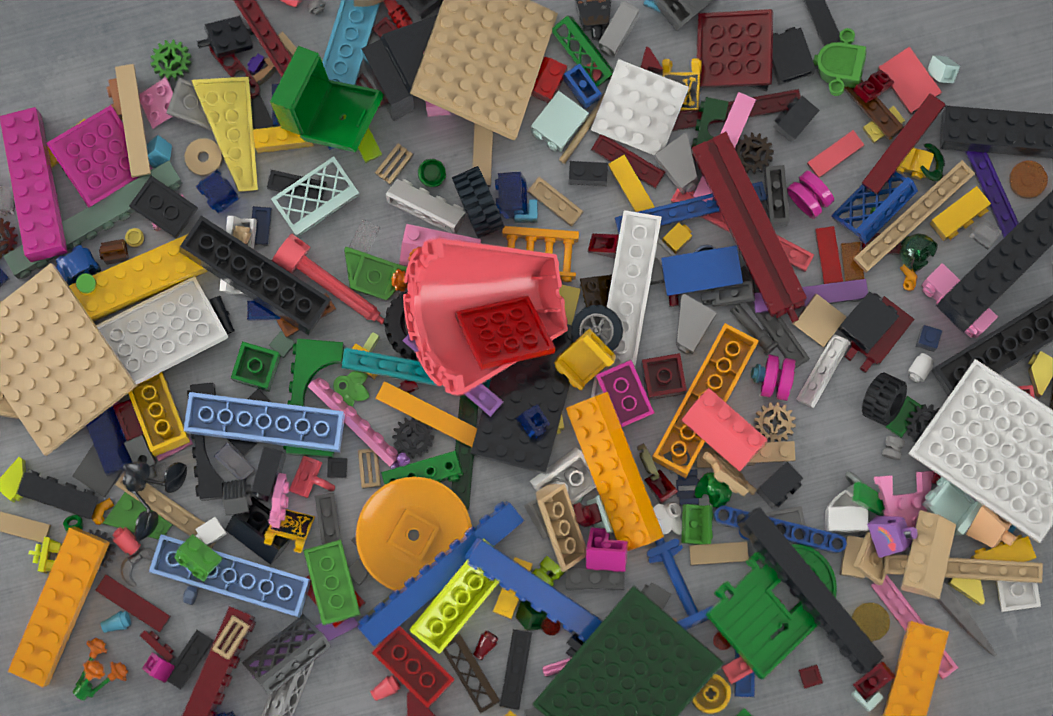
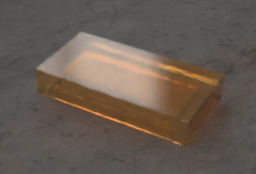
M860 242L842 243L840 246L845 282L864 279V270L853 260L861 252Z

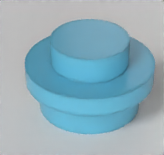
M756 364L751 370V378L754 383L764 381L766 368L762 367L761 364Z

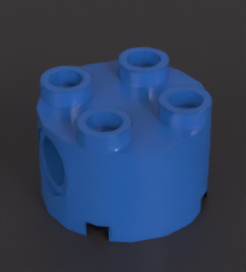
M82 245L74 247L72 252L66 256L63 255L56 259V268L68 286L76 283L77 278L82 274L86 273L93 276L97 272H101V267L94 260L90 249L83 248Z

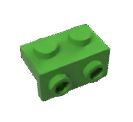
M683 505L681 543L695 545L711 544L713 538L712 520L714 517L712 505Z
M193 534L178 548L174 557L181 566H185L196 578L201 579L203 582L222 561L221 556Z

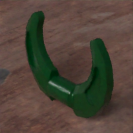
M926 143L924 147L934 154L935 161L937 162L936 169L933 172L927 170L924 166H921L920 169L928 179L939 181L944 176V157L935 145Z

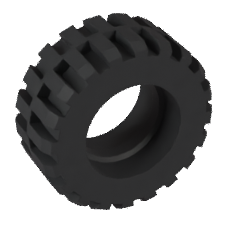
M402 291L396 299L393 298L390 302V307H387L386 318H384L385 333L389 343L396 352L405 359L409 358L418 361L415 351L403 342V339L407 336L403 328L405 318L403 294H408V291L405 293Z

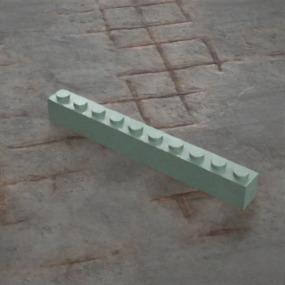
M170 161L151 170V175L137 178L90 208L87 207L63 221L62 225L67 250H72L74 247L81 245V242L86 239L91 240L98 235L97 233L102 230L111 229L117 221L128 219L131 216L130 214L135 212L129 205L150 176H153L173 191L178 190L183 183ZM22 245L3 257L14 276L18 279H23L31 275V271L36 268L41 269L48 265V261L57 259L64 254L30 262L24 255Z

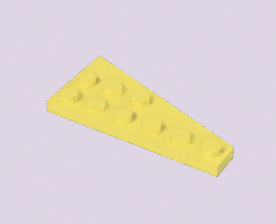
M249 77L191 80L238 192L257 191Z

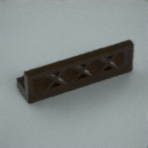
M458 634L453 637L443 649V652L481 714L499 703L500 700L462 636ZM455 642L460 648L458 657L450 655L446 649ZM452 658L457 659L456 664L454 663ZM459 660L469 663L468 673L459 671ZM462 675H466V676H467L466 681H465V679L463 678ZM469 677L478 678L480 682L478 690L469 688ZM481 686L484 688L485 692L480 691ZM472 691H473V692H477L476 698H475L474 694L472 693ZM480 693L488 695L491 703L483 708L478 703Z

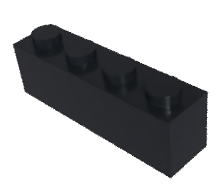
M30 469L28 473L23 472L16 491L17 495L87 519L92 518L99 498L95 496L96 492L84 489V492L79 491L74 484L67 482L65 485L59 484V479L47 476V479L39 477V472Z

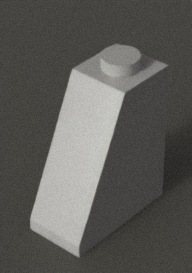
M625 0L620 4L599 41L600 51L607 56L612 55L615 57L639 19L640 9Z
M684 133L655 154L656 162L682 194L692 192L698 185L688 135Z
M684 293L680 301L676 345L682 353L693 355L717 312Z

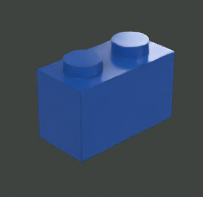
M580 63L564 73L563 81L584 110L600 100L602 93Z

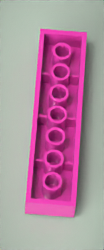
M36 107L1 115L0 124L24 255L30 262H35L68 253L42 115Z

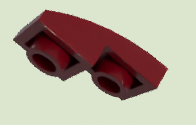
M880 70L871 74L868 80L856 85L853 91L867 103L890 88L894 81L887 73Z

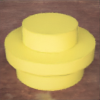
M132 228L126 232L125 241L131 247H138L144 242V234L140 229Z

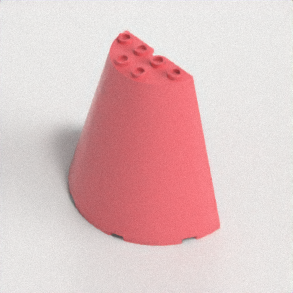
M435 238L423 242V246L417 248L411 256L404 283H408V294H403L404 313L410 340H415L419 351L415 353L425 372L436 385H443L445 391L450 394L463 395L516 363L513 362L481 370L455 317L456 311L529 296L551 340L568 331V320L564 307L565 300L559 294L562 281L560 279L557 254Z

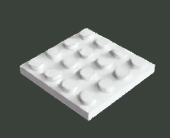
M618 59L591 130L655 155L666 147L689 87Z

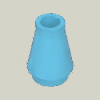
M119 611L101 622V628L104 633L124 630L131 626V619L127 611Z

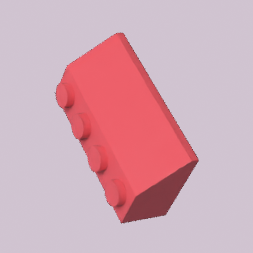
M710 388L700 396L681 420L739 472L767 442V439Z

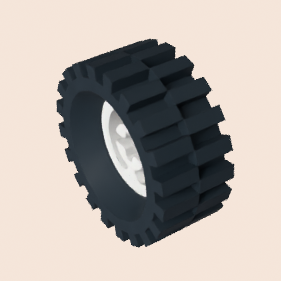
M478 166L451 177L478 239L505 227Z

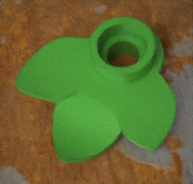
M352 371L347 376H338L333 383L334 390L343 397L344 402L353 407L355 400L363 401L370 397L367 389L362 385L368 375L360 371ZM345 382L346 388H340L339 383Z

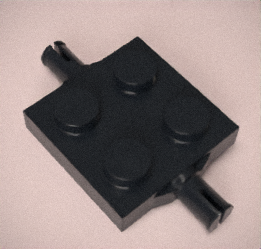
M236 16L205 24L204 29L208 37L207 39L197 41L199 49L210 46L217 58L253 49L250 36L255 34L251 28H247L244 25L241 16Z

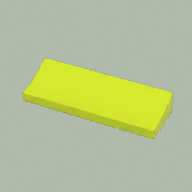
M466 560L409 629L411 633L439 654L500 582L496 578L492 581L483 574L485 571L478 567L476 570L468 565L469 560Z

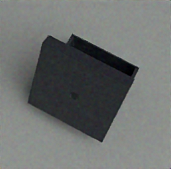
M438 15L387 32L381 36L380 40L361 48L364 65L376 89L384 94L382 100L393 121L413 112L414 101L413 95L410 92L423 58V51L427 47Z

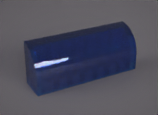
M112 405L86 425L107 477L123 471V465L132 463V459L124 444L127 440Z

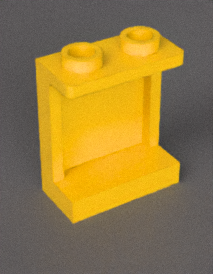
M588 329L556 358L554 364L560 374H564L569 379V383L581 391L600 371L615 362L616 355L591 329Z

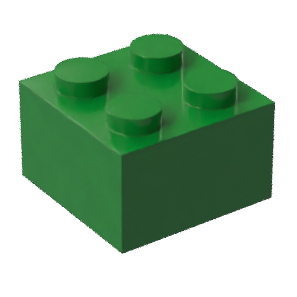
M242 341L231 379L234 382L270 392L281 358L280 353Z

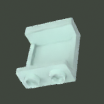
M558 91L531 125L532 135L539 140L543 139L548 142L547 146L552 150L562 152L564 146L579 126L586 121L589 113Z
M941 477L936 483V488L927 493L925 496L926 500L922 505L930 513L938 514L956 524L954 536L963 535L971 526L983 504L975 501L968 494Z

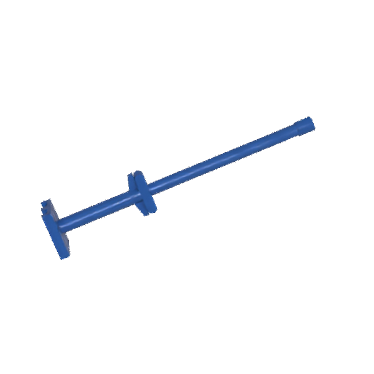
M661 538L655 541L657 547L647 551L649 563H664L688 616L677 622L687 630L708 621L709 618L705 614L713 606L698 612L674 559V556L683 549L682 544L679 545L680 542L676 538L668 542Z

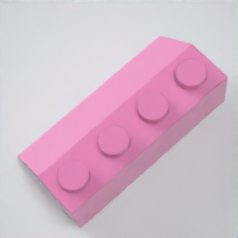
M406 224L399 265L408 267L410 252L417 247H422L423 242L429 239L444 238L482 244L481 239Z

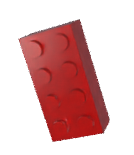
M401 626L392 631L372 652L427 708L455 681Z

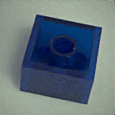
M521 171L498 173V179H495V188L499 194V198H496V206L505 219L514 218V215L528 214L527 180Z

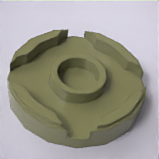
M644 443L638 445L637 450L642 451L639 453L643 466L648 474L651 473L653 475L650 479L652 481L659 479L658 471Z

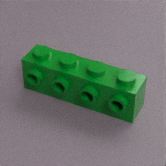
M456 451L381 472L384 485L405 477H423L439 483L446 480L453 482L459 480V476L464 475L459 455Z

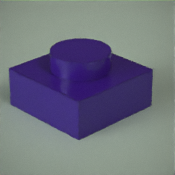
M259 53L256 57L253 56L248 63V71L251 75L261 71L265 65V57Z

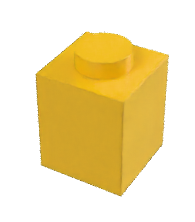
M678 223L663 237L662 241L677 254L692 239V231L685 224L682 226Z

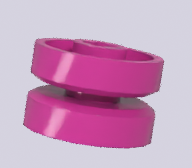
M808 170L799 176V183L793 182L787 187V193L792 201L804 214L812 219H815L822 213L821 206L827 208L835 201L828 187Z
M769 354L765 365L766 375L761 385L760 396L770 398L773 395L774 388L777 387V399L787 401L794 381L795 359L785 358L781 369H779V357Z

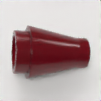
M488 630L481 633L473 655L483 660L498 644L499 638Z

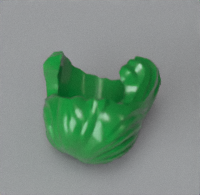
M705 473L697 482L694 496L702 498L706 494L713 508L725 506L731 499L732 490L728 487L727 483L719 482L714 476L715 473Z

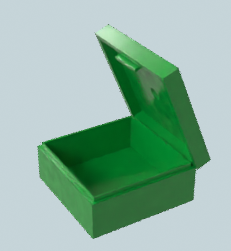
M298 46L270 103L282 129L300 135L306 142L356 153L384 94L380 90L329 80L319 54ZM343 115H346V118L344 120H341V117Z

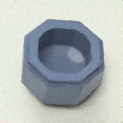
M189 585L183 594V602L193 605L198 594V588Z

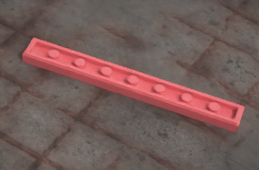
M677 188L671 202L675 203L694 198V191L682 194ZM721 212L701 216V218L730 232ZM777 235L790 264L806 272L814 254Z

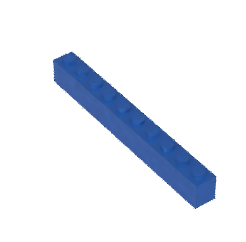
M502 501L497 504L492 514L484 515L479 520L480 524L475 528L472 526L466 530L465 536L461 540L456 539L449 545V550L445 553L443 551L434 558L435 561L431 565L426 564L419 570L420 574L418 576L409 578L400 591L397 589L389 595L390 599L388 601L379 603L374 608L375 612L370 616L367 614L359 620L360 624L357 627L374 647L447 585L466 562L467 558L465 555L478 537L482 540L485 539L492 546H495L524 521L510 502L506 501L504 503Z

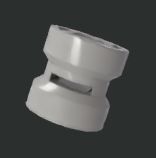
M887 436L885 441L886 448L883 449L882 456L900 460L902 456L901 448L904 447L906 441L897 437Z

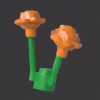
M94 638L86 643L91 650L89 653L90 657L83 664L84 670L73 690V694L80 700H86L88 696L92 698L98 690L116 678L127 681L126 675L128 670L126 666L121 662H111V673L107 675L108 678L92 689L93 685L89 681L94 677L101 679V677L105 676L103 665L97 660L93 661V659H96L98 654L102 652L107 653L108 651L105 648L106 643L98 638Z

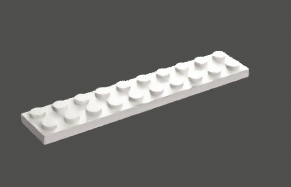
M625 210L623 212L607 307L613 310L622 322L623 337L619 346L613 351L616 355L615 362L609 367L606 366L599 373L629 360H632L634 367L636 366L662 218L660 216ZM605 319L603 328L611 327ZM611 330L603 331L602 334L609 339ZM596 376L594 377L591 398L603 393Z

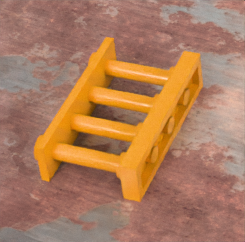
M505 226L503 228L502 236L508 240V248H515L517 238H522L527 241L526 250L534 251V242L536 240H544L546 243L545 253L553 254V243L555 241H563V244H565L563 272L559 271L560 279L562 282L576 280V273L570 272L572 245H574V242L578 243L579 231Z

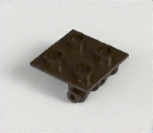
M612 274L580 278V287H582L586 308L591 305L607 307Z

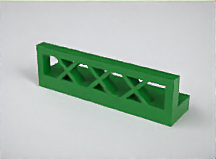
M567 15L552 28V33L577 65L581 64L597 88L608 79H611L614 72L613 68L572 16ZM564 24L569 29L568 37H561L557 31ZM571 40H577L580 43L579 52L571 50ZM582 54L590 56V66H584L581 63ZM593 69H598L604 74V77L598 82L593 78Z

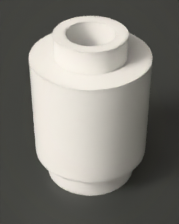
M921 353L920 356L916 357L908 370L909 378L916 383L924 382L934 367V360L930 356Z

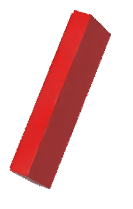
M835 227L816 228L815 234L823 284L843 282Z

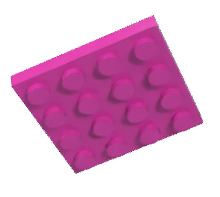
M111 105L47 142L49 149L88 208L139 178L131 177L124 125Z

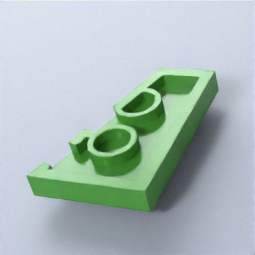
M125 492L103 524L116 528L121 527L122 529L127 527L131 532L135 533L136 520L141 512L146 511V508L141 502ZM158 515L157 527L148 537L159 540L160 535L166 536L173 525Z

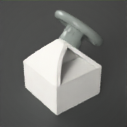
M848 471L845 473V477L851 485L837 495L825 509V531L835 534H864L868 531V510L852 500L854 483L864 482L854 473Z

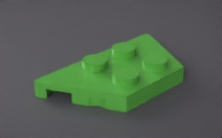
M347 246L344 248L350 289L384 301L388 300L396 291L395 287L392 286L391 278L393 273H396L397 269L406 272L407 267Z

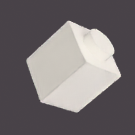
M214 517L196 528L198 534L195 536L209 546L227 535L218 519Z

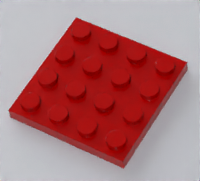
M529 296L456 311L455 317L481 370L555 353V346Z

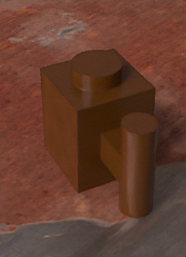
M119 239L101 243L99 249L100 259L104 260L107 265L129 260L126 241Z

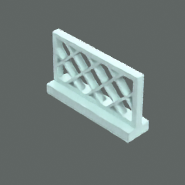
M333 156L271 198V200L295 235L299 237L360 196V194ZM331 163H334L337 167L336 176L325 174L326 167ZM313 175L322 176L320 186L309 185ZM324 177L335 178L333 189L323 187ZM337 180H346L350 187L344 191L336 190ZM297 186L306 187L304 197L294 195ZM309 187L320 189L318 200L307 198ZM322 190L332 191V199L328 202L320 200ZM282 196L291 197L289 208L281 207L277 200ZM293 198L304 200L302 210L291 208ZM306 200L317 202L316 210L313 212L304 211ZM290 211L301 213L300 221L294 225L289 219Z

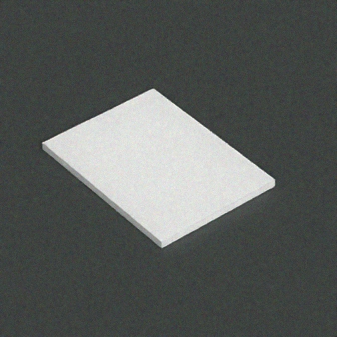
M975 359L913 446L909 455L1040 543L1053 525V410Z

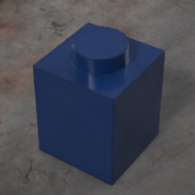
M923 325L915 347L935 352L938 348L942 330Z

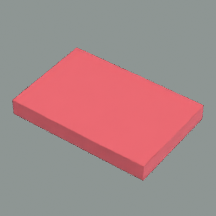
M910 47L878 67L879 71L882 70L887 73L894 81L891 88L910 114L921 106L929 94L937 97L942 93Z

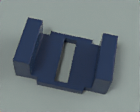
M697 469L690 470L687 478L678 475L676 489L678 491L679 506L684 504L699 505V498L694 496L695 490L679 491L678 486L697 485L699 481L697 479Z

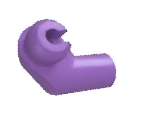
M400 453L397 456V461L390 466L391 469L408 465L410 463L409 456L406 453Z

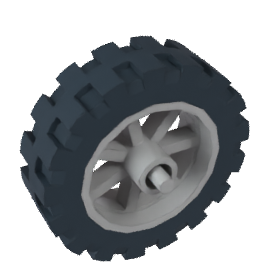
M591 305L583 308L575 316L571 325L573 342L583 335V328L591 329L597 336H601L606 341L604 344L612 352L619 346L623 337V327L620 318L613 310L602 305ZM593 317H602L598 326ZM591 319L594 327L584 326L586 321ZM606 319L611 327L601 328ZM611 330L609 339L602 334L603 331Z

